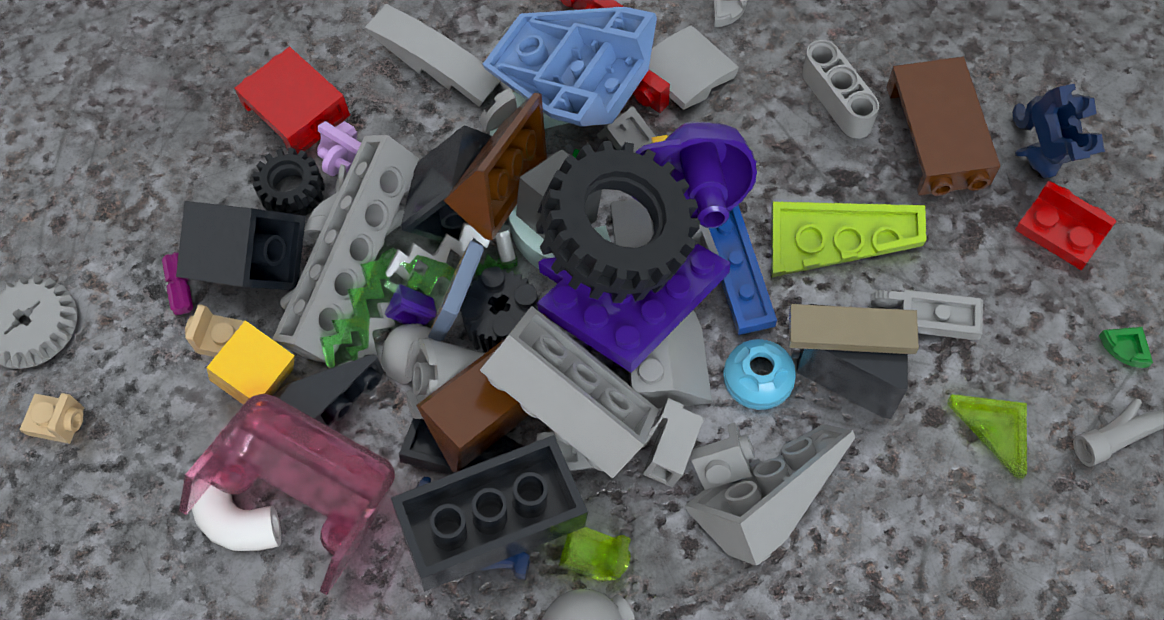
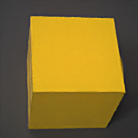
M245 320L206 369L209 380L258 415L257 411L269 401L294 369L295 355Z

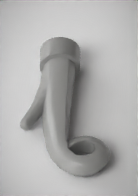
M1138 398L1133 399L1127 408L1106 426L1075 436L1073 440L1075 453L1079 460L1088 467L1109 460L1111 454L1154 432L1164 429V410L1136 416L1142 402Z

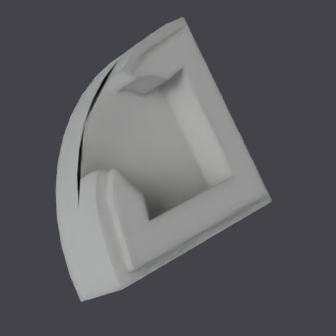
M713 0L714 27L726 26L738 20L743 15L748 0Z
M510 88L497 94L494 97L496 103L488 112L484 110L481 114L480 124L485 133L499 128L502 122L517 109L516 97Z

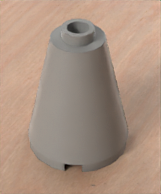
M418 338V341H413L407 355L405 378H412L413 391H406V400L413 418L423 419L416 406L419 402L485 353L429 338Z

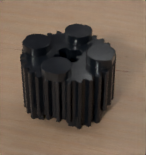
M495 266L486 268L481 275H478L477 281L474 279L471 281L472 286H469L460 308L469 340L473 341L476 350L480 349L481 352L486 353L508 336L531 306L538 310L537 302L539 300L533 284H529L527 278L522 279V274L519 273L515 276L514 271L511 270L509 273H506L505 269L502 270Z

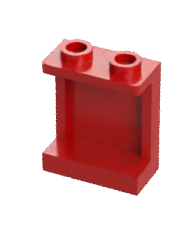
M290 46L280 54L272 57L267 64L252 75L244 78L234 88L242 106L247 111L253 110L283 139L287 150L288 148H295L297 155L300 150L306 151L321 139L318 125L326 121L335 127L351 116L344 95Z

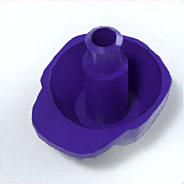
M687 122L678 127L664 141L644 145L635 152L644 156L647 149L656 153L653 161L663 167L669 162L675 167L670 175L676 182L685 179L689 185V188L684 193L686 200L696 199L698 208L690 218H698L700 225L705 228H717L725 224L729 219V211L744 200L756 183L757 161L754 158L753 151L736 128L725 124Z

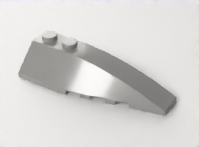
M637 200L610 202L614 244L633 248L646 245L652 239L654 233L653 221L647 209ZM694 309L632 373L629 372L630 386L656 408H663L668 398L684 404L683 406L712 403L703 332Z

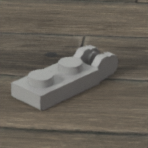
M875 290L871 294L870 304L875 307H884L886 309L901 307V310H917L919 334L978 341L982 336L983 300L981 298L904 290L903 292Z

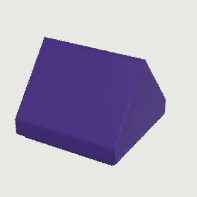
M401 284L398 285L385 311V315L388 318L400 323L423 325L434 319L437 313L432 297Z

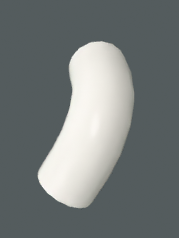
M206 473L194 476L188 481L189 502L196 525L211 542L233 551H260L281 545V527L274 506L252 510L238 508L232 500L230 477L227 474Z

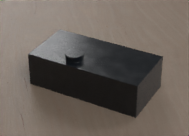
M554 435L391 497L396 518L424 592L582 529L586 525L588 515L587 508Z

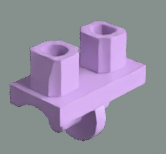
M324 121L318 125L321 139L317 148L318 156L323 159L322 171L329 176H335L339 173V168L342 164L346 166V173H348L361 145V142L357 141V131L354 126L345 121L335 127Z

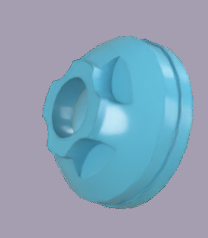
M755 339L743 342L730 353L725 362L723 378L727 391L739 404L751 409L765 410L780 405L790 396L794 388L796 372L793 360L784 348L772 341ZM756 357H765L772 362L774 369L770 374L761 376L751 370L750 362Z

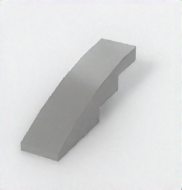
M388 4L383 6L364 29L417 73L420 74L424 70L448 90L455 87L478 107L485 102L501 82L485 70L483 62L443 34Z

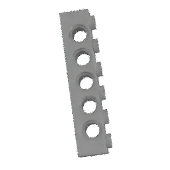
M364 136L272 339L281 346L308 360L330 363L333 355L337 352L341 336L348 320L354 314L355 304L362 288L370 277V270L376 256L384 245L385 236L390 224L399 211V204L404 192L413 179L414 170L419 158L390 136Z

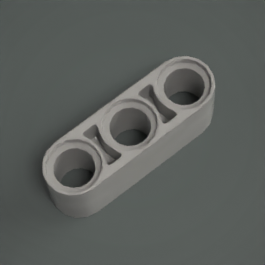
M821 39L813 41L806 50L802 69V76L805 82L847 136L858 139L868 136L873 129L879 110V102L876 96L835 44Z

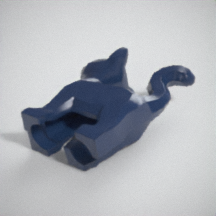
M1075 84L1050 89L1043 96L1034 97L1027 104L1026 108L1022 103L1016 104L1013 108L1012 113L1015 124L1023 130H1032L1035 127L1039 140L1037 143L1015 151V156L1026 157L1031 168L1038 171L1043 178L1056 176L1063 163L1088 159L1091 155L1105 152L1102 134L1082 133L1080 119L1094 116L1097 112L1094 98L1079 94L1072 95L1071 92L1076 90Z

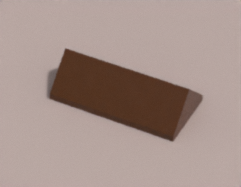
M533 93L502 122L444 199L484 239L493 240L517 205L520 177L547 159L541 93Z
M503 340L416 405L452 472L460 471L529 416L517 400L507 392L495 388L489 382L487 376L480 371Z

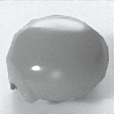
M405 324L389 333L383 344L381 361L387 376L400 384H408L412 381V378H405L407 355L413 341H418V338H429L430 327L423 324Z

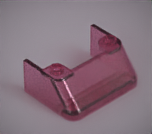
M259 394L246 401L185 474L179 511L187 515L210 485L228 494H240L247 491L257 478H260L328 517L320 532V540L323 547L333 554L320 592L328 595L356 553L387 497L395 478V471L391 463L378 454L277 397L269 394Z

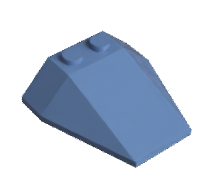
M628 7L519 14L484 61L483 66L485 70L526 100L533 93H541L543 112L552 119L578 126L612 124L649 70L657 17L653 12Z

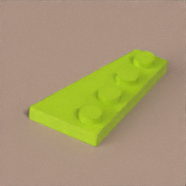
M773 201L771 206V278L924 246L926 243L925 205Z

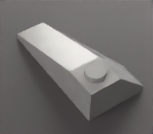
M822 424L783 445L781 455L763 462L758 458L749 463L751 477L703 490L688 502L685 507L688 513L729 556L757 566L768 559L771 553L790 536L855 439L853 430Z

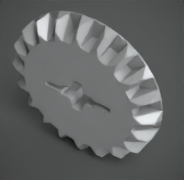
M37 275L33 279L20 277L19 281L14 284L5 282V289L0 292L1 366L13 369L37 366L57 355L69 342L77 323V307L72 295L62 284H58L51 278L47 280L42 279ZM22 315H25L29 317L30 320H32V322L29 325L25 326L24 324H21V322L18 319Z

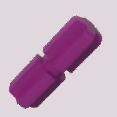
M174 252L165 255L162 259L165 282H168L166 288L170 309L175 315H182L192 311L193 303L190 286L187 285L188 279L176 277L179 253Z

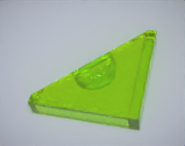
M951 394L948 398V406L1016 478L1023 479L1027 475V403Z

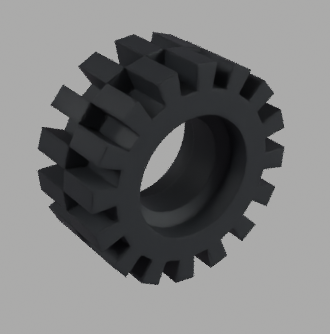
M288 148V154H284L282 149L276 150L278 156L274 158L270 153L264 156L267 163L264 164L259 161L256 165L259 172L254 171L252 176L255 181L252 182L253 188L263 207L268 211L289 214L300 212L302 216L307 215L305 208L308 206L314 210L317 207L315 199L321 201L323 198L322 191L325 190L323 178L315 160L311 156L308 157L307 153L302 150L297 155L295 148ZM288 176H300L302 178L300 185L291 191L279 192L276 190V185Z

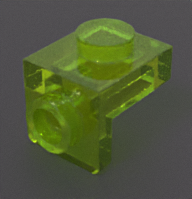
M584 527L567 534L559 566L601 582L619 579L630 563L631 553L628 549L631 538L625 535L611 537Z

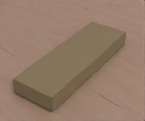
M791 304L789 309V348L916 354L919 349L917 310Z

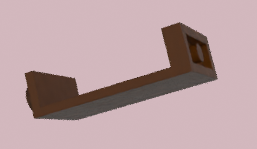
M964 56L893 66L886 88L890 99L898 97L901 99L923 175L917 188L918 195L933 194L941 196L955 190L969 189L976 191L990 186L1000 168V163Z

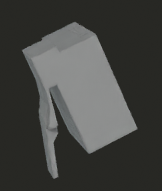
M668 398L661 410L656 425L651 428L643 446L645 447L658 425L661 426L642 475L673 487L684 474L704 417L683 409L684 404Z

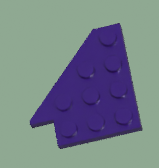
M696 244L687 256V260L660 291L654 293L650 290L643 300L636 302L632 294H628L622 303H612L611 293L603 292L601 297L596 300L589 297L591 288L580 283L576 290L568 285L573 278L565 270L556 274L552 270L551 266L556 258H544L538 262L539 272L557 284L537 302L538 311L545 314L561 328L632 373L730 273V262L705 247Z

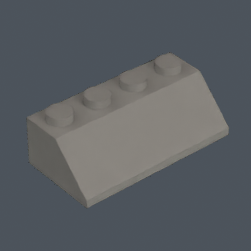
M533 306L530 307L480 369L495 388L507 392L520 403L522 409L528 415L539 418L553 430L555 436L565 444H571L586 457L592 467L599 471H604L611 478H614L644 446L659 410Z

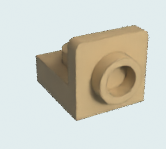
M199 304L194 316H190L186 323L185 338L196 353L215 357L244 321L213 315L207 306Z
M61 393L59 398L34 394L20 431L28 436L70 444L74 433L82 425L84 407L70 394Z

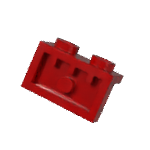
M1048 181L1015 230L1082 271L1112 229L1116 220L1107 215L1101 208L1092 206L1073 195L1069 189Z

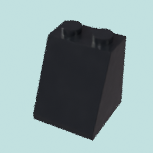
M464 125L418 161L401 222L402 231L440 242L443 241L446 234L459 239L463 223L467 222L444 199L492 135Z
M184 201L176 277L240 287L293 290L299 281L306 216L246 207Z
M791 348V358L797 359L798 374L882 418L892 419L908 389V354Z

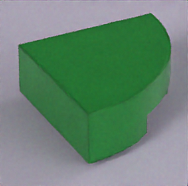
M1143 327L1107 329L1100 333L1099 338L1103 346L1118 361L1137 368H1149L1153 363Z

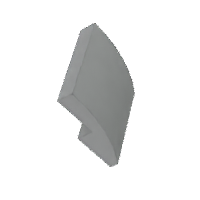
M692 25L674 33L653 47L649 70L670 84L669 97L683 110L706 100L712 88L734 79L739 69L733 61Z

